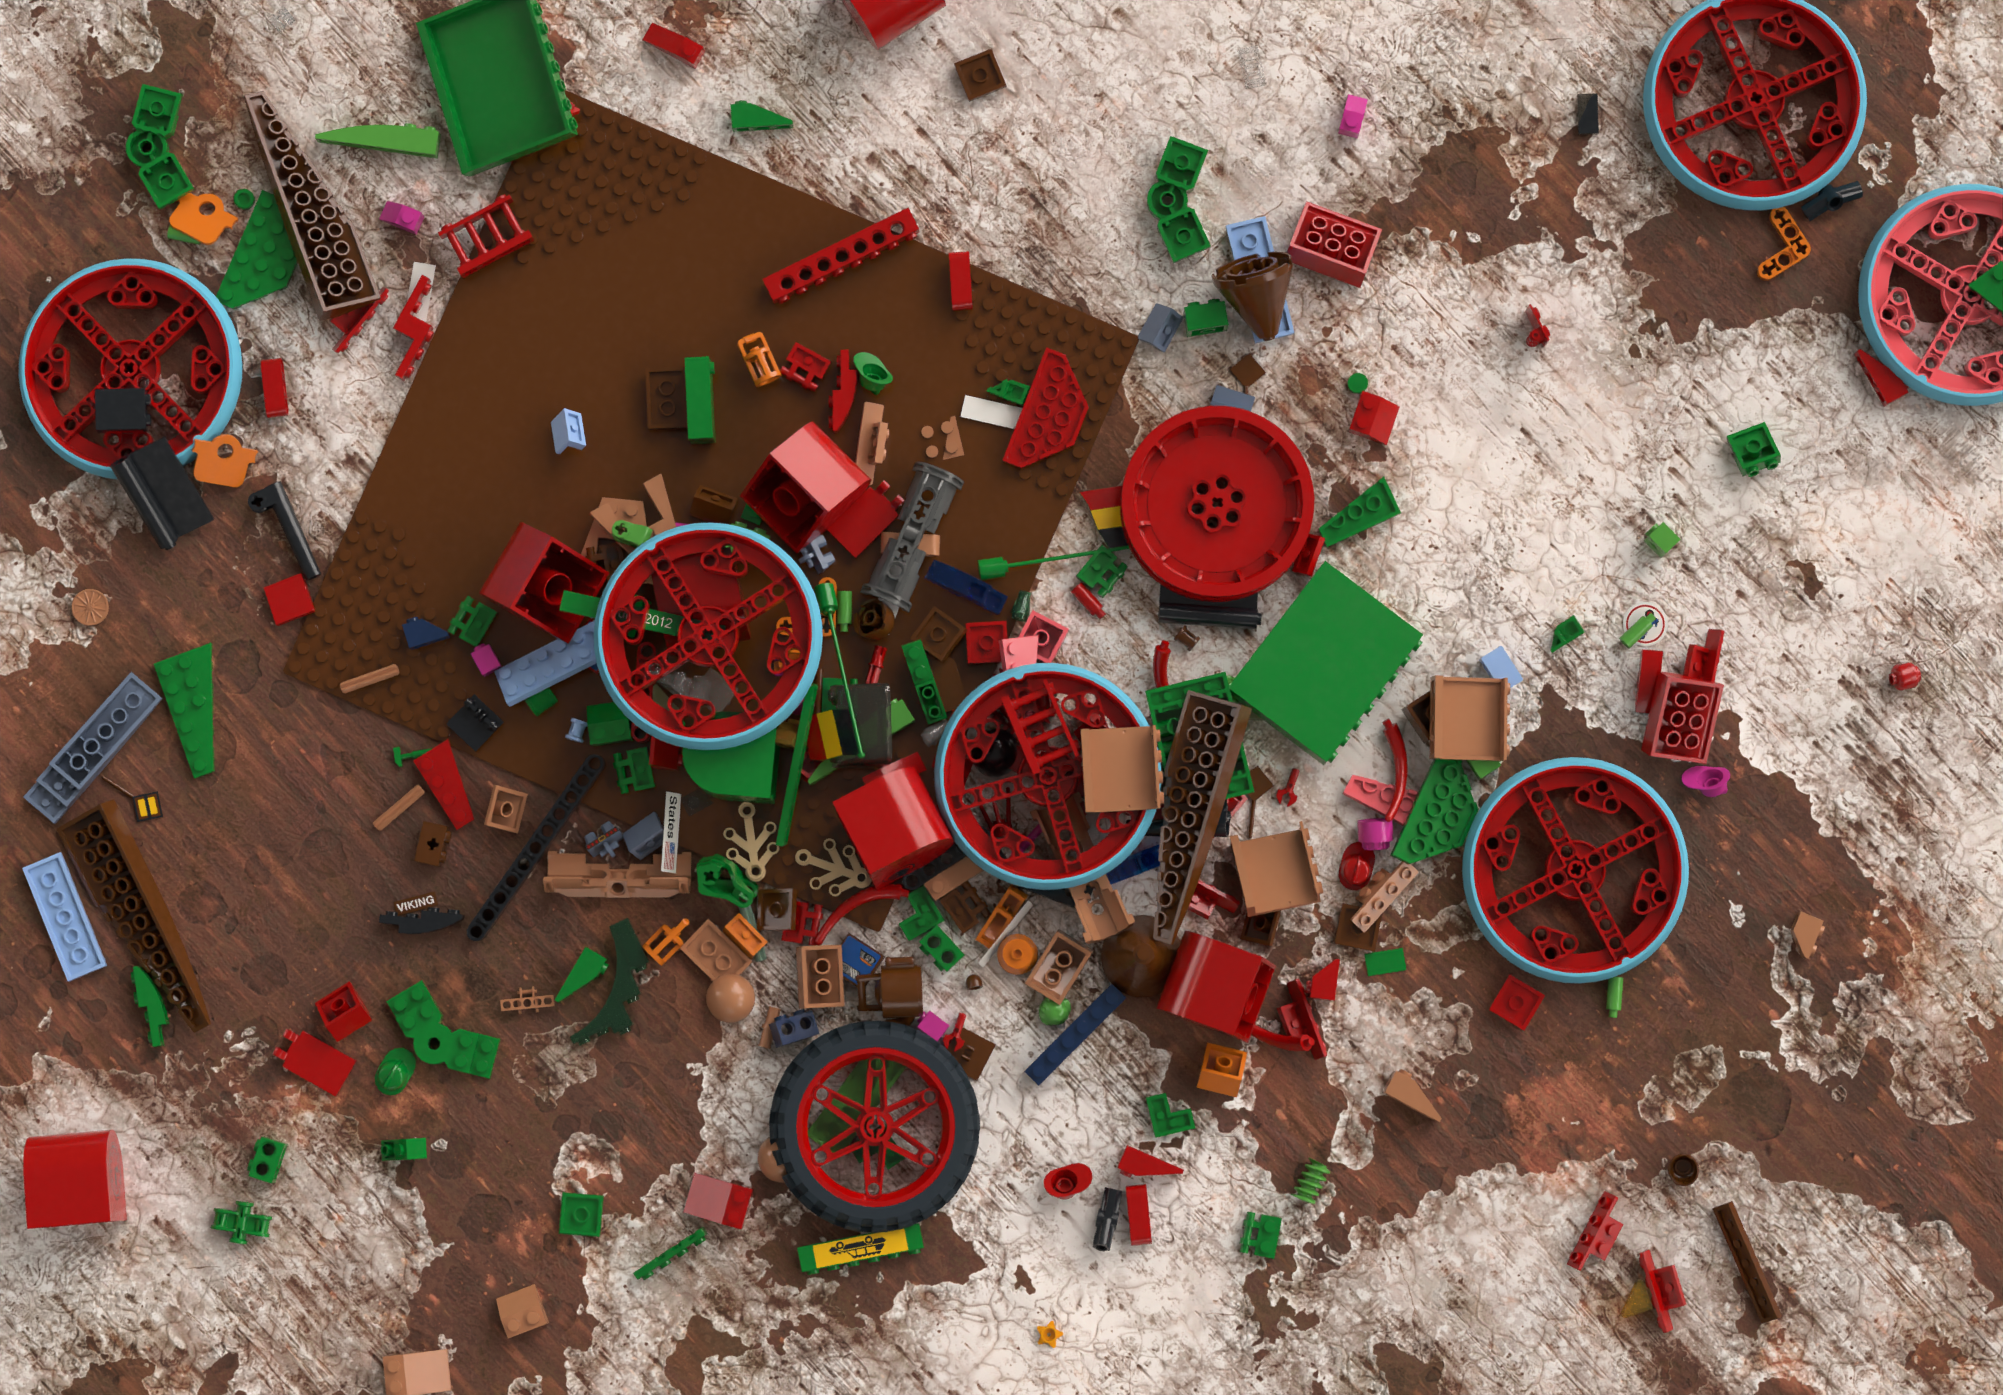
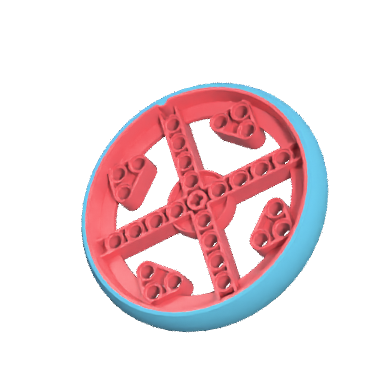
M1959 184L1938 188L1914 198L1899 208L1886 220L1870 243L1862 264L1858 286V302L1863 328L1870 345L1881 362L1914 391L1937 401L1961 406H1980L2003 402V365L1999 362V356H2003V350L1970 359L1964 367V372L1967 376L1954 375L1939 370L1940 365L1965 324L1976 325L1990 319L2003 327L2002 313L1995 306H1993L1992 310L1986 309L1984 306L1985 300L1982 296L1968 287L1969 284L1977 279V273L1984 274L2000 261H2003V248L1997 244V239H2003V222L1977 265H1963L1954 270L1945 267L1906 244V242L1917 231L1930 224L1927 229L1929 237L1934 240H1940L1970 232L1977 224L1975 214L1988 215L2003 220V189L1982 184ZM1944 208H1950L1953 211V216H1947L1944 213ZM1962 218L1970 220V227L1962 224ZM1934 225H1940L1943 232L1941 234L1936 233ZM1896 249H1902L1905 256L1903 258L1898 257ZM1987 256L1995 258V265L1987 262ZM1913 260H1920L1922 268L1915 267ZM1894 263L1939 289L1941 304L1947 313L1946 318L1921 359L1901 338V336L1909 335L1915 328V319L1907 291L1897 287L1888 294L1889 279ZM1931 270H1937L1940 273V278L1932 277ZM1949 280L1956 281L1957 289H1952L1949 286ZM1970 291L1974 293L1972 295L1974 297H1972L1971 299L1968 297V292ZM1893 294H1899L1902 301L1900 303L1895 302ZM1956 308H1962L1965 311V316H1958ZM1882 312H1890L1891 320L1884 319ZM1900 322H1907L1909 330H1903L1900 327ZM1946 325L1954 327V334H1949L1946 331ZM1936 342H1941L1944 345V351L1936 349ZM1926 359L1933 361V369L1926 367ZM1971 363L1979 365V372H1974L1971 369ZM1989 373L1997 376L1996 383L1989 380Z

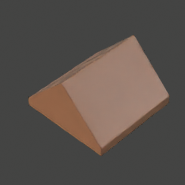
M494 785L484 825L518 834L528 794Z

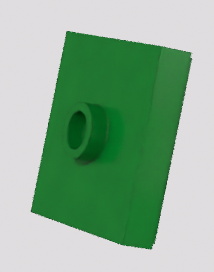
M562 1192L559 1234L600 1237L604 1195Z

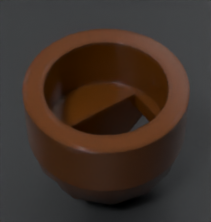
M972 974L966 979L967 990H977L983 987L981 978L976 974Z

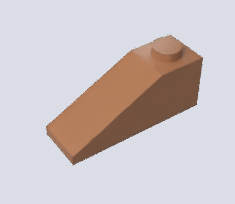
M965 857L924 883L935 902H937L984 870L970 858Z

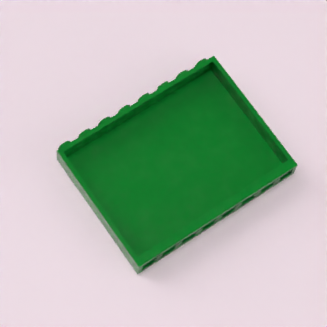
M472 0L416 23L462 175L474 176L578 135L576 130L578 125L570 111L572 105L565 95L566 86L559 75L560 66L553 56V44L548 40V27L542 20L541 15L543 11L536 0Z
M1325 561L1229 685L1231 696L1244 706L1252 708V712L1322 765H1325L1327 761L1332 763L1338 755L1335 750L1339 745L1344 747L1350 739L1348 733L1351 729L1356 731L1362 723L1360 720L1361 716L1364 713L1368 715L1373 709V700L1376 697L1378 699L1382 697L1386 691L1384 688L1386 683L1390 682L1392 684L1398 676L1396 670L1399 666L1404 668L1411 659L1408 656L1411 650L1416 652L1423 643L1420 640L1423 634Z

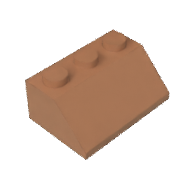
M842 945L796 947L799 1009L844 1007Z

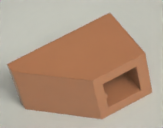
M1800 911L1796 915L1790 932L1801 958L1806 960L1810 956H1814L1817 945L1814 944L1817 937L1821 938L1825 926H1822L1823 920Z

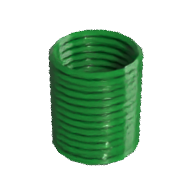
M548 687L526 698L525 701L533 713L538 716L545 712L546 709L555 705L558 699Z

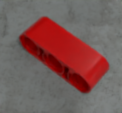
M969 251L949 252L952 311L972 310Z
M282 358L261 360L267 418L288 416L289 410Z
M1146 1184L1126 1186L1131 1246L1152 1244Z

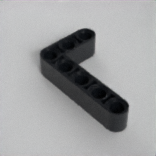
M981 826V828L986 832V834L991 837L989 830L986 827ZM954 841L953 845L944 852L952 855V861L949 864L942 863L940 855L928 863L935 867L933 875H926L924 873V867L926 866L924 865L903 877V884L910 891H915L923 886L924 883L967 856L958 850V845ZM1000 850V856L1003 859H1007L1003 851ZM909 876H916L918 878L916 886L910 887L907 885L906 880Z

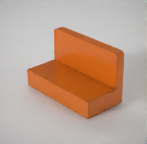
M740 913L723 929V933L751 960L768 943Z

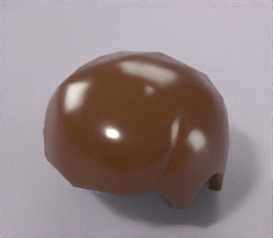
M1678 1154L1668 1164V1175L1676 1185H1691L1699 1175L1698 1162L1689 1154Z

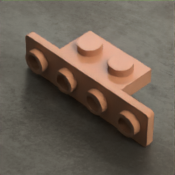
M864 402L855 464L872 479L869 484L872 485L875 465L882 464L886 457V449L884 448L885 441L889 437V429H887L888 423L882 422L884 406Z
M1401 862L1392 873L1383 868L1375 873L1369 884L1363 887L1355 898L1362 906L1353 915L1351 921L1362 932H1366L1418 874V870L1412 864Z

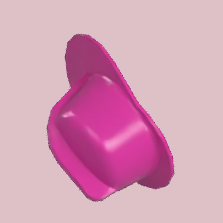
M1695 766L1687 769L1682 774V782L1685 786L1699 789L1707 797H1716L1727 793V782L1730 779V772L1726 768Z

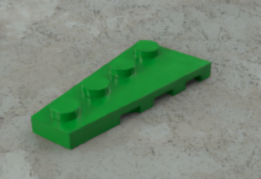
M1382 477L1318 529L1321 537L1325 538L1324 543L1327 548L1401 514L1385 477Z

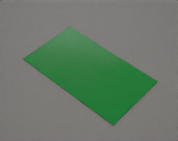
M1403 948L1364 954L1368 976L1407 970Z

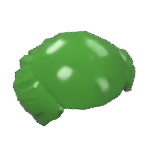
M1045 998L1039 1008L1040 1020L1048 1026L1063 1024L1071 1012V1004L1066 998H1064L1060 1005L1049 998Z

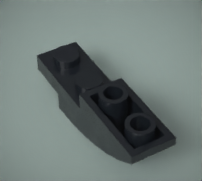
M427 907V911H421V919L418 918V914L406 913V917H400L398 912L386 911L385 915L380 914L379 923L399 925L398 933L424 934L456 925L465 919V915H461L460 910L448 909L447 913L439 912L440 908Z

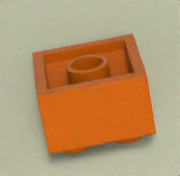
M1207 1042L1197 1088L1237 1098L1247 1052Z

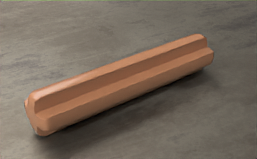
M393 664L341 682V691L348 693L399 675L398 666Z
M416 785L377 818L373 825L377 830L381 831L418 800L425 791L420 785Z

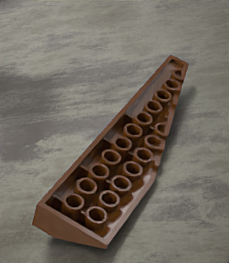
M260 91L244 95L265 170L319 321L339 317L380 300V294L354 224L351 220H348L344 214L345 211L341 205H338L331 190L327 189L322 181L323 178L306 153H303L296 138L292 137L288 131V126L280 119L277 110L265 92Z
M1188 690L1164 772L1166 785L1163 787L1165 799L1164 808H1162L1163 826L1160 831L1158 860L1160 862V872L1157 875L1159 887L1158 893H1156V901L1158 902L1154 919L1153 939L1173 945L1210 850L1252 708Z
M115 800L101 803L57 828L94 905L101 908L105 919L108 922L111 921L117 929L116 933L120 938L123 937L128 943L127 947L146 972H150L153 975L157 986L162 987L167 993V999L170 1003H174L179 1009L178 1013L191 1030L195 1033L211 1024L185 947L164 899Z

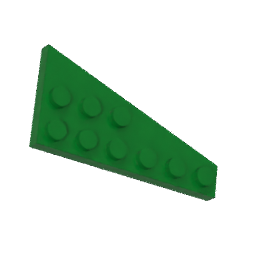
M212 643L154 663L195 779L215 772Z

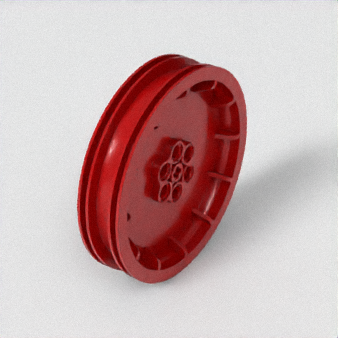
M1204 406L1190 409L1174 415L1158 425L1146 436L1133 454L1126 470L1120 496V518L1123 533L1133 556L1140 566L1156 582L1170 591L1190 599L1206 602H1227L1246 598L1276 582L1286 573L1298 557L1307 540L1313 521L1315 500L1313 482L1305 459L1295 443L1284 431L1266 418L1251 411L1231 406ZM1224 480L1227 487L1220 489L1216 486V482ZM1198 486H1205L1207 493L1204 495L1199 494L1196 490ZM1239 494L1242 501L1239 503L1233 502L1231 495ZM1213 500L1215 502H1217L1218 500L1221 501V508L1219 506L1214 508ZM1199 505L1202 507L1203 512L1195 514L1192 511V507ZM1230 513L1235 514L1237 521L1234 523L1229 522L1226 515ZM1214 519L1217 521L1218 526L1210 528L1207 526V521Z

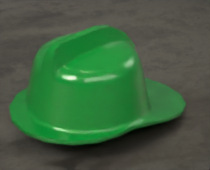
M860 352L853 357V363L860 373L859 382L861 386L870 390L874 395H878L886 384L893 381L891 373L876 356Z
M395 1048L384 1057L375 1074V1084L383 1094L396 1095L406 1087L416 1067V1060L413 1054L407 1049Z

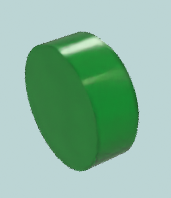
M240 189L234 195V203L238 208L248 210L253 207L255 197L250 190Z
M1355 373L1348 379V389L1354 394H1361L1368 387V379L1361 373Z

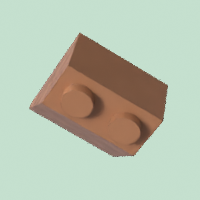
M535 1284L496 1299L507 1338L549 1323Z

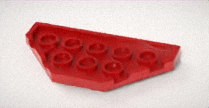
M1046 347L1002 462L1022 469L1075 445L1089 406L1065 354Z

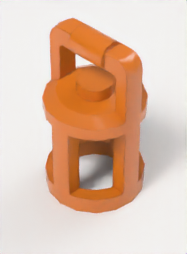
M752 333L737 342V346L756 387L767 385L782 376L763 333ZM760 339L763 347H754L750 349V353L746 354L743 345ZM766 355H767V357H768V359H769V361H770V364H771V366H772V368H773V370H774L773 372L770 371V368H769V366H768V364H767V362H766V359H765ZM751 362L755 363L760 378L757 377Z
M686 918L682 919L672 929L668 925L663 924L642 947L656 962L663 966L684 945L679 935L689 925V920ZM665 931L664 934L667 937L653 950L649 945ZM671 941L674 944L677 943L663 959L658 955Z

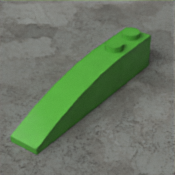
M405 123L404 126L364 125L335 129L315 134V139L319 143L438 159L441 134L439 131H436L435 127L425 126L424 129L416 128L414 124Z
M897 698L886 704L888 708L881 712L879 709L869 715L870 719L857 727L863 753L915 722L902 699L899 701ZM844 755L824 760L808 779V783L810 786L858 756Z

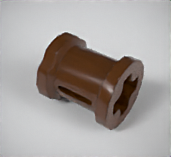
M1184 625L1174 640L1180 641L1190 652L1200 640V637H1196Z

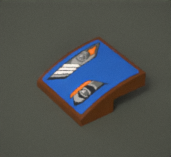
M848 932L841 943L843 978L857 987L855 977L863 974H874L885 956Z

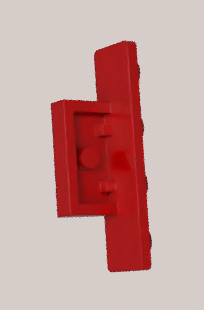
M382 287L380 289V300L329 320L345 333L332 348L333 351L339 353L347 349L353 335L357 336L363 328L361 325L365 320L369 321L376 312L374 309L377 305H382L387 300V293L389 292L387 288Z
M1709 629L1705 648L1689 644L1683 675L1715 682L1724 630Z
M1199 880L1188 910L1208 920L1215 905L1235 913L1240 901L1236 900L1232 895L1219 891L1215 886L1208 885Z
M1299 978L1287 982L1293 1003L1276 1008L1286 1036L1308 1035L1310 1038L1312 1037L1315 1041L1311 1047L1314 1059L1326 1057V1045L1321 1039L1319 1026L1314 1020L1312 1008L1305 996L1303 984Z
M1606 1191L1603 1192L1583 1233L1579 1237V1241L1570 1254L1567 1265L1581 1271L1590 1253L1605 1261L1624 1225L1610 1217L1618 1197Z
M1645 1250L1639 1253V1263L1645 1271V1283L1652 1294L1651 1303L1658 1314V1326L1662 1329L1663 1333H1667L1673 1330L1668 1310L1686 1305L1685 1297L1675 1264L1655 1269L1650 1250Z

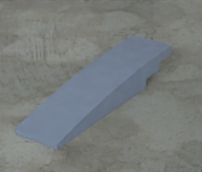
M131 672L51 760L49 766L37 778V782L24 795V798L51 822L56 824L120 751L162 698Z

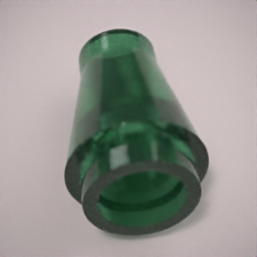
M1019 591L1010 611L1012 619L1027 622V618L1030 616V592Z

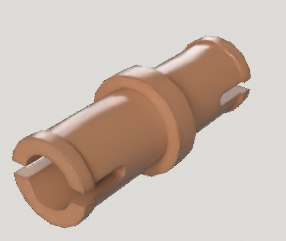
M769 1006L765 1024H762L761 1027L763 1031L758 1046L771 1049L773 1037L769 1024L775 1022L774 1018L779 1017L781 1009Z

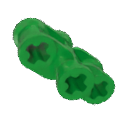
M236 1201V1211L222 1208L213 1209L215 1215L213 1225L210 1228L232 1231V1238H229V1242L247 1244V1234L261 1237H269L270 1235L268 1229L272 1216L250 1214L254 1203Z

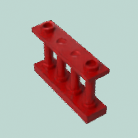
M510 194L497 197L495 202L453 225L452 223L444 225L441 231L438 232L442 240L448 237L461 262L457 270L462 278L534 241L529 230L524 231L521 229L511 211L509 204L514 201ZM499 209H502L515 233L513 235L514 238L508 241L503 239L491 216L492 213ZM482 218L485 220L497 243L496 247L491 250L485 248L473 226V223ZM463 228H466L479 252L477 254L478 257L472 260L467 258L455 235L456 232Z
M1047 679L1043 680L1044 688L1016 700L1014 698L1010 700L1009 696L1001 698V702L1033 776L1041 773L1040 768L1043 767V764L1071 752L1077 758L1079 757L1078 752L1081 751L1077 739H1072L1055 700L1054 694L1057 693L1052 682L1048 683ZM1046 695L1049 696L1052 707L1024 719L1022 717L1018 719L1015 712L1019 710L1018 707ZM1057 714L1060 726L1032 738L1026 737L1024 730L1027 729V726ZM1065 733L1069 745L1041 757L1039 755L1034 756L1032 749L1035 748V745Z

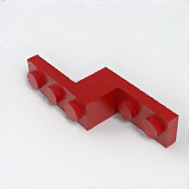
M424 275L420 277L393 327L396 332L413 340L395 373V376L402 381L411 377L415 369L413 367L415 361H419L424 353L423 346L426 342L429 343L434 335L433 327L430 324L413 316L414 313L417 314L421 309L423 296H427L432 288V285H430L431 280Z

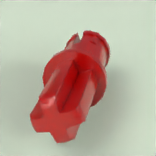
M874 646L871 662L868 663L869 670L865 681L866 685L871 687L877 686L881 669H884L882 665L887 648Z

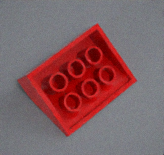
M1306 201L1287 253L1291 255L1292 262L1296 265L1361 288L1382 229Z
M1659 671L1641 751L1653 757L1706 764L1724 684Z

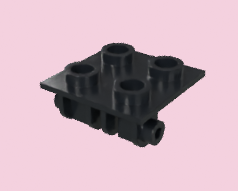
M474 694L463 703V707L446 724L476 752L504 722Z

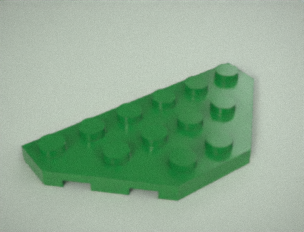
M264 190L261 191L216 297L220 303L231 309H237L244 304L286 289L298 264L274 194Z
M1433 759L1390 856L1406 864H1411L1463 845L1479 809L1470 791L1472 789L1467 774L1464 773L1461 764L1462 760Z

